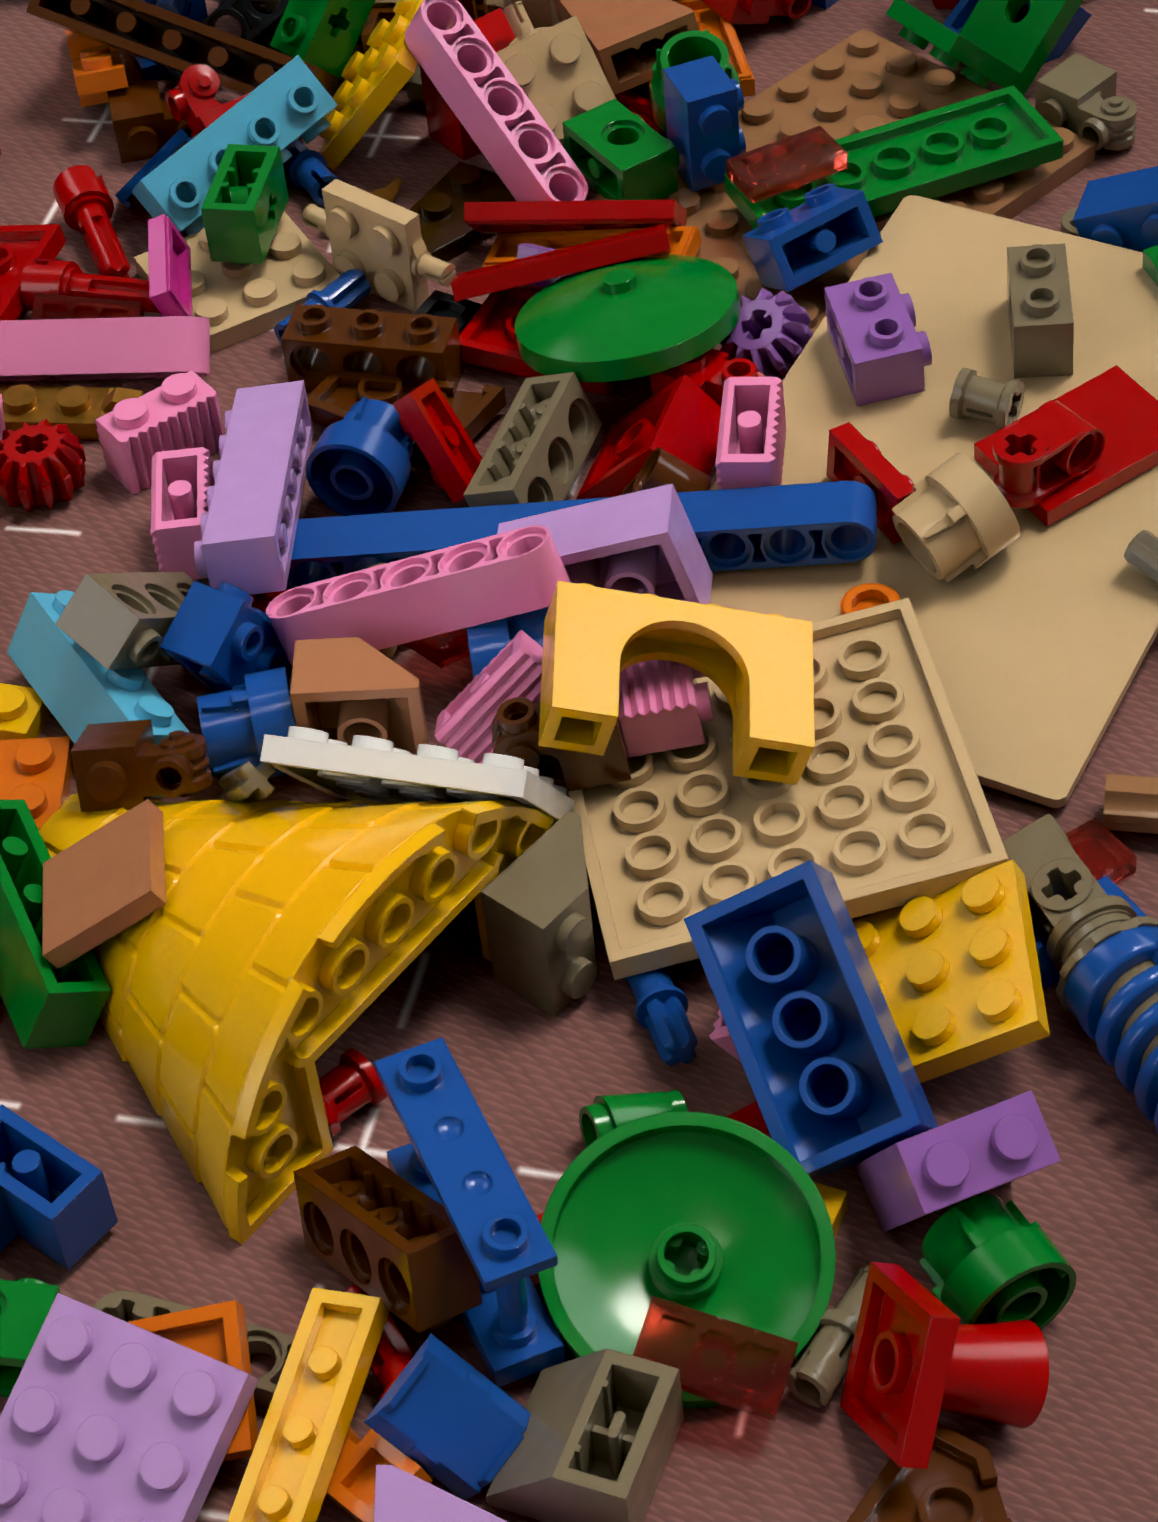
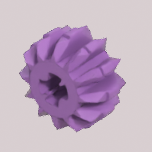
M762 287L756 300L753 301L741 295L742 307L739 321L731 333L720 342L722 345L720 351L728 353L729 360L735 358L751 360L755 363L756 370L766 377H776V375L780 374L781 377L785 378L813 335L810 330L812 324L809 314L803 306H799L793 297L784 291L774 296L771 291H767Z

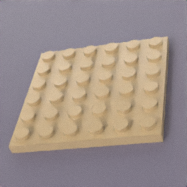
M909 598L813 622L815 748L797 785L733 776V717L731 708L720 688L708 677L697 678V684L708 682L714 713V720L702 722L705 744L629 757L631 780L569 791L570 798L575 801L573 812L581 816L586 867L614 980L698 959L699 956L685 924V918L809 860L814 861L833 874L851 919L902 906L917 897L925 896L932 898L979 872L1009 861Z

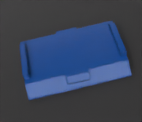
M180 129L115 196L129 209L132 206L129 201L135 196L131 191L139 181L192 139Z
M430 1334L364 1423L403 1454L419 1464L425 1471L461 1499L467 1500L491 1483L524 1439L523 1433L527 1429L531 1413L433 1334Z

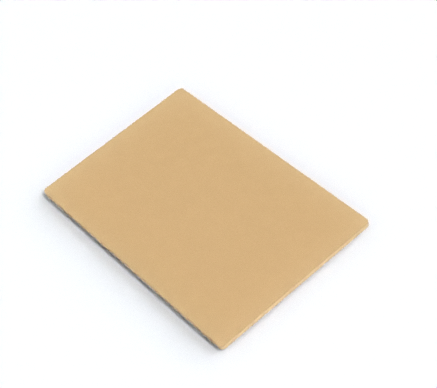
M917 195L904 197L880 233L883 242L869 249L848 282L892 273L900 294H910L916 315L915 330L916 332H926L932 353V365L924 367L925 391L857 406L827 331V318L825 316L783 379L787 432L785 433L786 440L781 485L832 482L826 475L829 430L847 422H850L867 440L873 441L880 449L882 455L901 474L907 475L914 484L922 480L956 453H963L971 458L993 481L994 477L974 459V444L998 431L997 425L968 416L963 420L950 417V397L955 380L962 368L976 370L977 376L1008 383L1011 379L1021 380L1024 383V399L1018 419L1038 409L1042 404L1062 396L1116 365L1158 400V287L1142 267L1143 253ZM1065 243L1074 321L1073 375L1014 378L1007 302V247ZM1158 465L1049 527L1040 521L1028 508H1011L1020 526V537L977 569H973L970 566L948 583L944 578L937 580L932 577L917 562L903 541L893 544L877 528L876 548L870 556L861 561L712 572L710 604L763 614H779L788 618L817 622L840 616L841 599L846 592L855 586L865 583H880L891 587L899 594L901 599L909 598L980 784L1042 805L1060 808L1066 805L1158 633V584L1128 563L1124 558L1128 544L1142 530H1148L1158 537ZM717 481L715 482L711 490H718Z

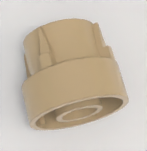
M956 453L913 485L912 489L914 492L891 509L895 514L892 520L896 531L913 557L932 577L937 580L944 578L947 583L970 566L973 569H977L1021 535L1016 516L1003 494L983 469L963 453Z

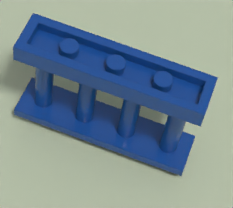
M443 1037L374 1061L375 1071L411 1141L409 1144L386 1152L388 1167L444 1207L479 1277L482 1304L461 1313L460 1316L493 1383L498 1387H502L538 1373L543 1369L564 1363V1343L529 1277L557 1266V1254Z

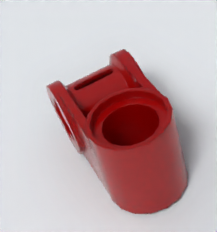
M1050 400L1042 404L1034 413L1014 426L1001 431L995 437L993 454L999 463V472L995 475L993 482L1011 508L1021 509L1037 505L1046 496L1075 477L1086 474L1096 464L1105 447V433L1059 401Z

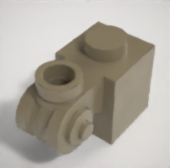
M1075 53L1036 81L1035 109L1045 120L1069 129L1073 133L1095 143V151L1101 148L1115 151L1124 150L1135 143L1137 105L1130 98L1116 96V70Z

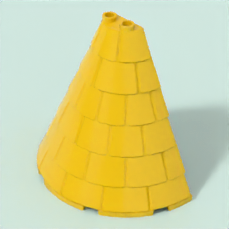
M74 793L43 824L39 833L52 858L130 809L122 807L104 811L81 812L78 793ZM150 800L163 812L166 905L93 949L111 989V993L99 1018L122 1061L129 1062L156 1114L163 1119L196 1182L203 1183L219 1216L228 1229L229 1237L243 1245L296 1189L293 1171L324 1159L334 1149L315 1061L473 899L476 908L483 958L491 961L481 891L551 828L554 822L551 817L528 805L511 800L458 803L437 800L386 803L370 800L307 803L288 800L236 803L227 800L181 802Z

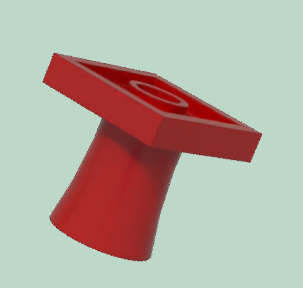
M870 1262L840 1407L898 1467L928 1469L940 1411L981 1417L1020 1429L1027 1428L1035 1422L1041 1413L1048 1391L1049 1356L1045 1338L1040 1328L1033 1321L1025 1319L990 1324H959L960 1318L899 1264Z

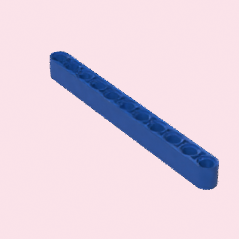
M858 481L677 493L712 572L852 563L867 558L876 548L877 497L868 485ZM607 498L298 519L286 590L367 569L379 563H390L496 535L499 523Z

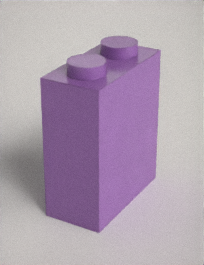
M1031 1090L895 1143L856 1164V1168L884 1233L1055 1164L1061 1161Z

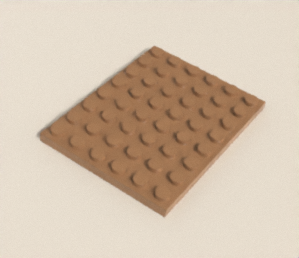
M862 28L744 103V109L739 111V126L742 129L746 142V153L740 156L741 168L992 91L910 50H906L878 36L874 32ZM1046 120L1064 140L1063 158L1039 165L1034 169L1023 170L991 180L986 184L975 185L952 192L934 200L1012 219L1095 161V143L1073 133L1069 129ZM677 171L678 191L659 200L675 199L687 210L686 226H698L702 243L695 257L717 263L733 275L737 284L740 305L741 295L751 299V301L756 300L762 287L767 291H771L774 296L783 291L762 286L742 235L754 229L725 192V183L692 192ZM599 194L598 196H596V197L593 198L592 200H607V199H605L601 194ZM894 212L874 217L879 233H881ZM869 250L789 292L784 291L786 294L791 295L799 306H803L809 314L812 324L810 330L813 334L826 316L824 288L847 283Z

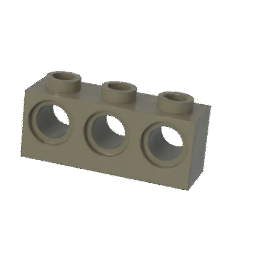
M574 372L525 378L463 494L470 507L564 501L602 426L599 416Z
M183 571L86 573L55 625L108 670L180 665L160 645L163 643V639L194 580Z

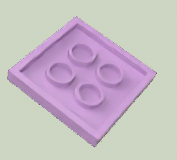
M57 1293L0 1415V1522H196L259 1379L228 1364Z

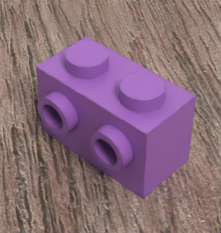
M892 273L824 288L827 331L856 405L862 406L925 391L924 367L932 365L930 343L925 331L916 332V315L909 293L900 294Z

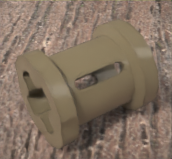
M962 368L955 380L950 397V417L963 420L968 416L995 423L997 429L1000 430L1018 420L1024 399V383L1017 379H1011L1008 383L977 376L976 370Z

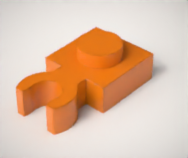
M349 1426L326 1494L358 1522H374L376 1465H393L428 1483L433 1481L419 1464L403 1454L373 1429L360 1440L358 1434Z

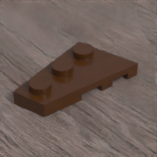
M333 370L307 396L311 419L316 424L328 427L335 422L342 421L350 408L355 403L361 401L363 397H366L367 400H380L393 405L394 402L417 387L402 385L399 376ZM435 380L471 440L506 405L504 387L484 385L482 393L456 391L455 382ZM416 443L410 458L430 465Z

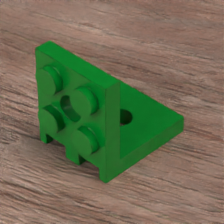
M894 0L886 15L903 25L898 33L899 36L923 51L929 42L932 43L934 46L929 55L955 71L961 62L964 63L965 66L960 74L981 87L987 89L991 81L1003 88L1014 85L1024 96L1083 0H979L959 34L904 0ZM1030 2L1027 15L1020 22L1016 23L1018 12L1025 4Z

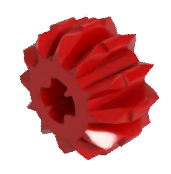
M47 418L37 425L29 426L23 421L22 428L16 431L8 429L2 431V440H0V495L5 499L8 507H16L23 504L29 513L40 505H46L52 510L53 503L58 500H73V490L85 486L84 476L86 474L84 463L86 462L83 445L79 444L78 436L70 432L67 424L51 426Z

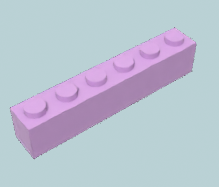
M304 380L238 388L232 410L225 411L226 434L219 436L221 459L214 460L213 462L215 485L207 487L209 511L208 513L201 514L202 540L195 541L194 559L198 576L200 578L208 577L210 587L218 589L220 583L225 582L240 588L249 595L286 591L306 479L305 466L310 455L314 433Z

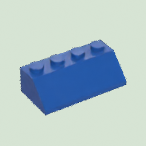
M809 860L684 919L771 1138L786 1149L802 1165L810 1178L854 1166L895 1143L938 1127L837 883L830 871Z

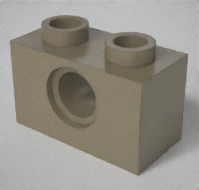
M1065 243L1007 247V302L1014 378L1073 375L1074 321Z

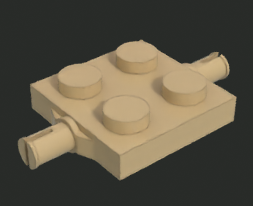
M522 0L517 1L513 5L511 4L502 9V13H504L515 39L508 47L496 53L561 145L564 146L562 122L616 99L576 15L554 26L534 29Z
M335 179L322 189L325 209L318 207L316 204H309L303 211V224L324 232L330 239L333 266L340 276L347 270L360 269L371 284L370 292L389 302L415 312L430 296L428 279L438 282L442 286H449L456 275L454 264L433 257L427 250L421 235L418 213L341 180Z

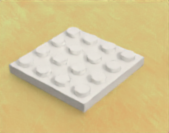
M289 726L287 737L264 734L260 757L261 762L271 764L274 768L335 798L370 800L379 803L434 800L458 803L511 800L528 805L551 817L554 820L551 827L569 810L573 811L575 803L574 800L567 796V788L553 785V779L539 776L540 770L524 766L525 760L513 756L484 753L483 762L479 764L475 763L474 760L458 757L459 751L437 745L418 744L417 755H413L409 751L393 748L394 742L371 736L354 735L352 746H348L345 742L328 739L329 733L305 727Z

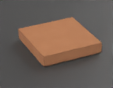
M149 799L43 863L42 956L57 969L79 958L166 905L163 812Z

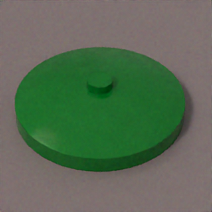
M654 254L569 274L556 280L537 292L524 304L516 317L514 327L522 359L529 367L540 374L554 375L574 372L579 382H611L659 373L701 356L722 342L735 328L741 315V305L736 280L721 265L693 256Z
M666 1112L645 1116L609 1131L584 1149L567 1167L549 1197L541 1221V1226L558 1258L557 1266L538 1272L542 1299L567 1350L576 1359L608 1348L679 1368L684 1409L707 1408L727 1404L745 1398L777 1380L806 1351L817 1333L820 1325L819 1320L826 1312L830 1301L836 1265L835 1240L830 1216L815 1183L802 1165L775 1140L751 1126L724 1116L703 1112Z

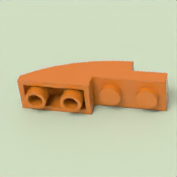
M65 30L81 108L109 102L107 91L128 87L120 50Z

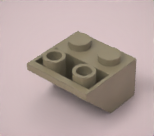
M606 1348L541 1370L525 1406V1409L531 1414L527 1429L523 1433L524 1439L494 1477L486 1495L487 1505L543 1522H643L684 1420L679 1368Z

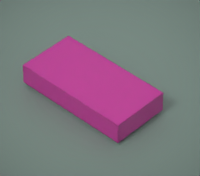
M162 214L148 220L149 298L163 317L193 316L191 248L169 217Z

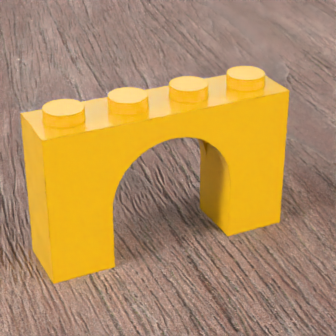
M557 581L544 620L538 746L604 756L618 719L620 672L631 665L644 661H673L703 673L725 695L733 717V776L792 785L798 784L815 748L813 621L788 618L779 614H763L726 608L717 604H701L664 598L654 594H639L601 588L586 583L576 584Z

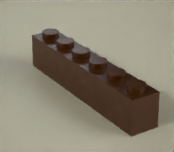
M30 0L26 11L47 23L182 74L191 65H207L218 74L220 79L219 88L240 96L252 92L294 58L141 0ZM304 62L326 91L329 92L334 76L318 66Z

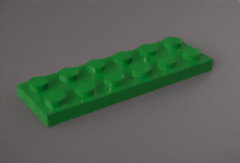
M1012 85L725 173V192L753 229L759 227L757 220L761 216L780 208H788L790 211L805 203L804 195L829 183H834L839 188L863 191L872 215L876 217L894 212L902 199L909 195H917L934 200L952 192L975 185L986 184L991 180L1023 170L1034 169L1039 165L1063 158L1064 140L1018 89Z

